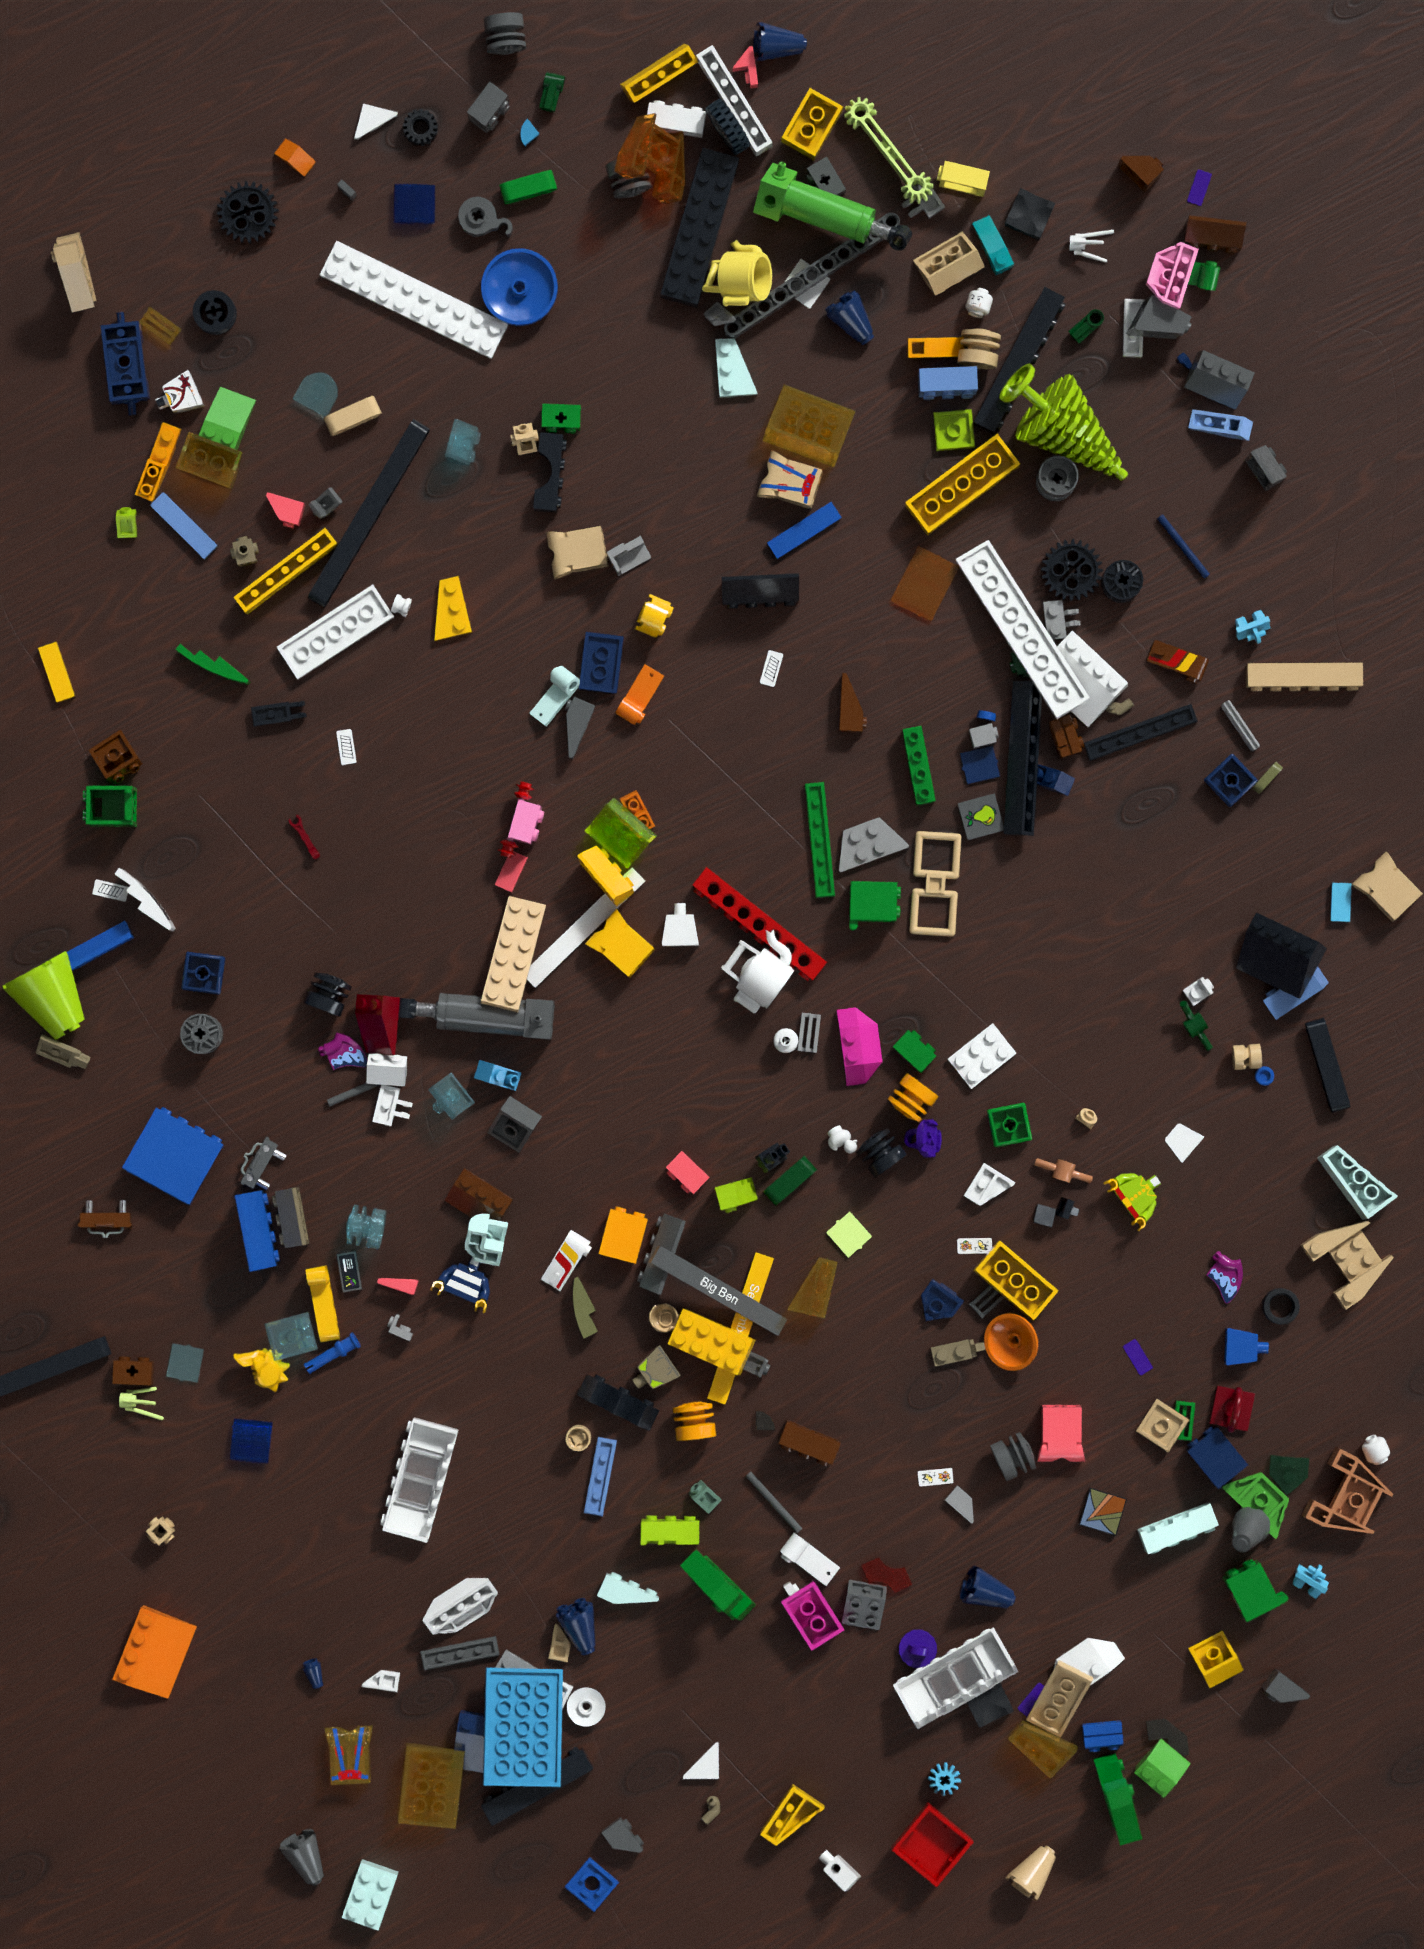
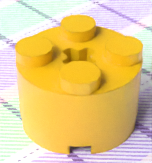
M649 594L647 598H650V601L644 603L637 619L640 625L635 626V629L656 638L663 635L666 628L664 621L666 618H670L673 607L670 606V602Z

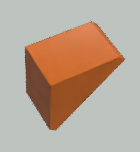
M285 139L274 153L303 177L308 174L316 163L300 146L288 139Z

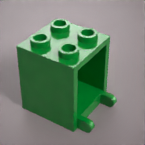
M86 786V790H83V802H86V809H83V821H86L87 825L91 827H137V788L134 786ZM95 798H102V817H95Z
M850 882V930H856L858 921H897V918L900 917V906H897V899L901 898V887L897 886V882Z
M1249 1559L1242 1563L1243 1567L1239 1569L1231 1568L1222 1577L1242 1618L1246 1622L1288 1601V1596L1284 1592L1275 1593L1261 1563L1257 1560Z

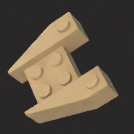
M80 233L58 237L56 239L57 243H54V251H51L53 262L58 264L72 312L95 307L93 301H96V296Z
M1366 1220L1316 1234L1300 1245L1313 1262L1328 1252L1343 1273L1348 1283L1333 1292L1343 1309H1348L1360 1301L1393 1259L1392 1255H1387L1382 1260L1361 1231L1362 1228L1370 1224Z

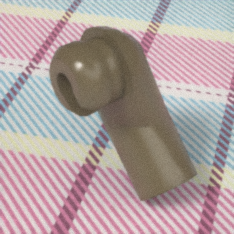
M1129 698L1122 703L1113 701L1106 708V711L1111 714L1122 715L1132 708L1134 704Z

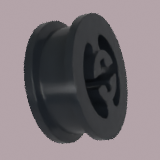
M211 290L204 292L196 299L193 306V317L197 325L204 332L220 335L233 327L237 318V310L228 295L221 291ZM218 300L226 303L228 308V315L223 322L221 321L225 315L222 312L223 308L216 303ZM207 303L209 304L206 306L205 312L209 320L214 322L212 325L206 324L202 319V310ZM213 309L220 311L216 313L217 316L215 317L211 314Z

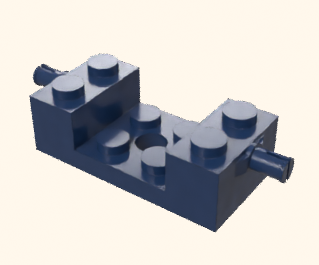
M124 312L116 313L117 324L101 325L109 399L112 405L127 404L128 415L132 416V412L133 415H137L135 403L150 400L142 347V327L139 321L125 322ZM122 357L130 359L128 366H120L119 361Z

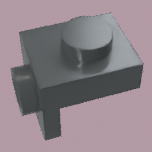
M330 487L308 505L312 513L321 519L331 514L343 501Z
M751 1351L743 1369L761 1378L762 1374L767 1375L771 1365L768 1364L769 1359Z

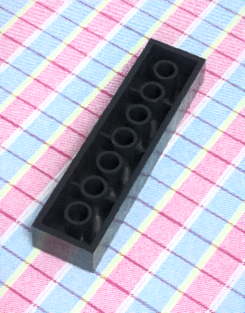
M702 147L662 287L661 298L698 308L703 291L702 287L705 284L739 165L738 157Z

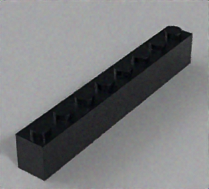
M1044 287L973 425L994 435L995 431H1000L1004 424V421L1001 419L1004 414H1009L1013 406L1010 402L1005 403L999 398L1000 392L1018 369L1025 364L1036 363L1040 355L1036 352L1040 346L1044 347L1048 340V337L1045 336L1047 331L1053 330L1057 322L1054 319L1057 312L1061 314L1066 305L1063 302L1064 296Z
M1013 681L1004 834L1034 836L1042 696L1033 681Z

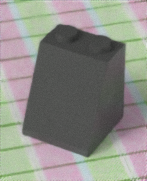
M1150 295L1143 300L1126 334L1129 336L1176 339L1188 332L1192 324L1189 322L1191 316L1160 302L1154 295Z

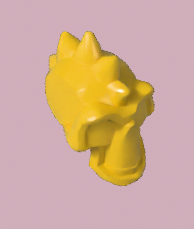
M263 1348L260 1351L233 1354L234 1359L241 1366H251V1370H254L252 1373L255 1375L253 1376L256 1379L255 1384L262 1388H268L277 1392L279 1383L288 1381L283 1372L290 1367V1364L281 1362L283 1353L274 1354L271 1349L268 1351L266 1348Z

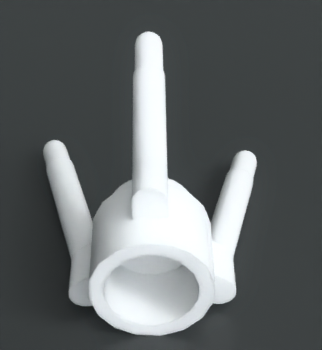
M1114 230L1071 235L1069 251H1074V255H1082L1106 263L1107 259L1081 250H1085V244H1104L1102 240H1086V238L1113 234Z

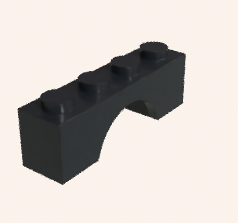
M540 432L538 452L550 462L552 474L549 481L543 487L535 489L534 511L557 513V508H561L562 497H558L559 489H563V478H560V471L564 470L565 467L562 451H566L567 440H563V434Z

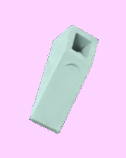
M614 1572L611 1575L606 1574L597 1594L598 1597L614 1604L657 1602L659 1600V1597L656 1596V1591L649 1588L645 1591L639 1588L640 1584L629 1580V1582L621 1580L622 1576Z

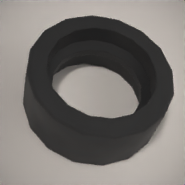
M1276 1288L1269 1291L1262 1302V1310L1265 1317L1272 1323L1279 1325L1292 1322L1297 1317L1300 1309L1299 1300L1296 1295L1284 1288ZM1277 1295L1287 1296L1292 1302V1310L1286 1317H1276L1270 1311V1301Z

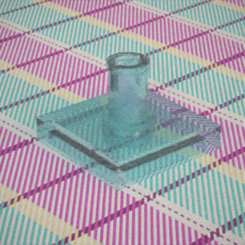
M452 1073L428 1089L437 1100V1102L433 1103V1109L437 1113H442L445 1110L452 1120L475 1103Z

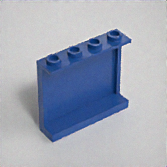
M156 1107L122 1169L191 1206L221 1149L224 1148V1144L221 1143L222 1139L212 1135L209 1137L204 1134V1129L196 1125L194 1128L187 1125L189 1121L180 1116L176 1119L171 1116L172 1112L164 1107L158 1109Z

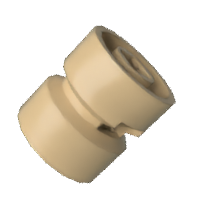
M1249 1044L1247 1048L1244 1045L1232 1046L1234 1070H1243L1247 1066L1250 1069L1262 1068L1260 1044Z
M575 1425L566 1434V1443L574 1451L586 1449L591 1442V1433L584 1425Z

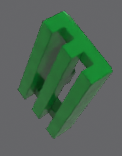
M1176 1400L1175 1411L1179 1413L1180 1405H1183L1182 1415L1186 1417L1187 1406H1191L1187 1437L1184 1436L1183 1430L1177 1440L1191 1441L1195 1402Z

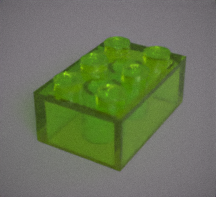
M615 798L605 805L585 829L587 834L627 869L636 862L657 837L655 833Z

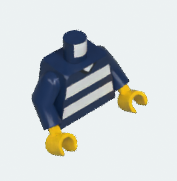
M472 1256L468 1265L459 1263V1265L453 1264L444 1270L437 1281L432 1284L430 1290L432 1291L434 1287H437L439 1289L437 1295H440L442 1290H445L475 1303V1311H477L478 1307H483V1313L486 1312L490 1294L489 1282L485 1277V1273L478 1270L481 1263L474 1261Z

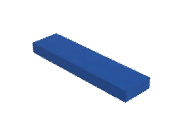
M830 502L767 542V545L775 557L779 559L842 517L833 503Z

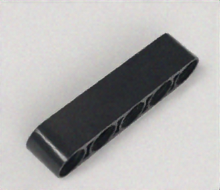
M1324 1018L1306 1022V1032L1330 1111L1334 1113L1351 1107L1326 1021Z

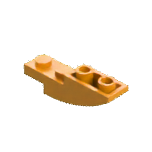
M165 422L162 423L135 495L152 502L154 501L172 460L182 429Z

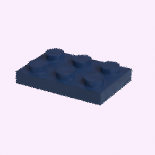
M585 633L579 690L617 694L624 636Z

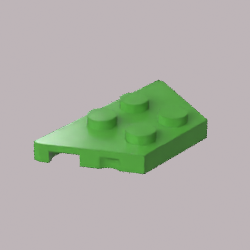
M1262 1472L1222 1486L1242 1508L1251 1507L1252 1509L1262 1510L1270 1520L1269 1534L1275 1539L1278 1537L1289 1498Z

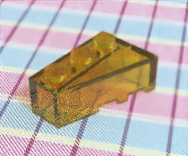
M1023 1720L1009 1733L1008 1740L1050 1779L1077 1752L1078 1748L1077 1745Z

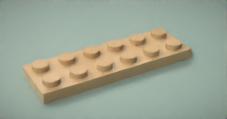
M512 896L508 897L481 1004L514 1012L519 1011L546 905Z

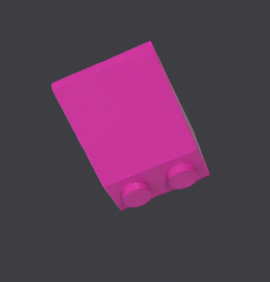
M814 1581L781 1601L811 1651L844 1631L843 1626Z

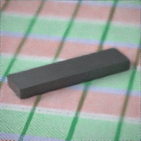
M496 1636L420 1651L424 1670L500 1655Z

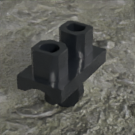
M777 1142L755 1156V1159L758 1161V1166L763 1168L764 1173L788 1159L786 1155L790 1151L785 1143L779 1145Z

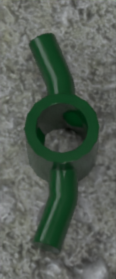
M1181 1001L1180 1007L1187 1018L1182 1022L1183 1026L1191 1038L1198 1036L1206 1051H1209L1213 1046L1204 1033L1209 1028L1199 1012L1193 1014L1188 1003Z

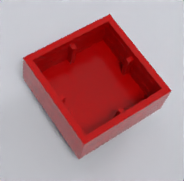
M927 1802L891 1846V1849L933 1885L938 1887L973 1844V1839Z

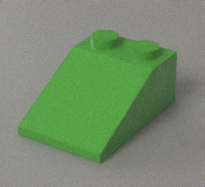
M220 387L199 433L198 438L200 441L236 454L256 400Z

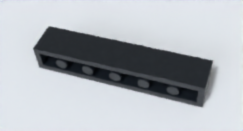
M576 1746L567 1752V1756L561 1758V1787L594 1769L583 1747L578 1749ZM504 1786L500 1789L501 1793L496 1796L490 1794L485 1797L481 1807L493 1826L561 1787Z

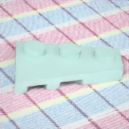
M735 338L716 339L720 398L758 395Z

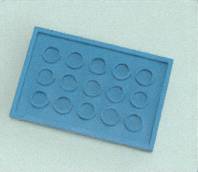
M485 1668L483 1786L561 1787L563 1669Z

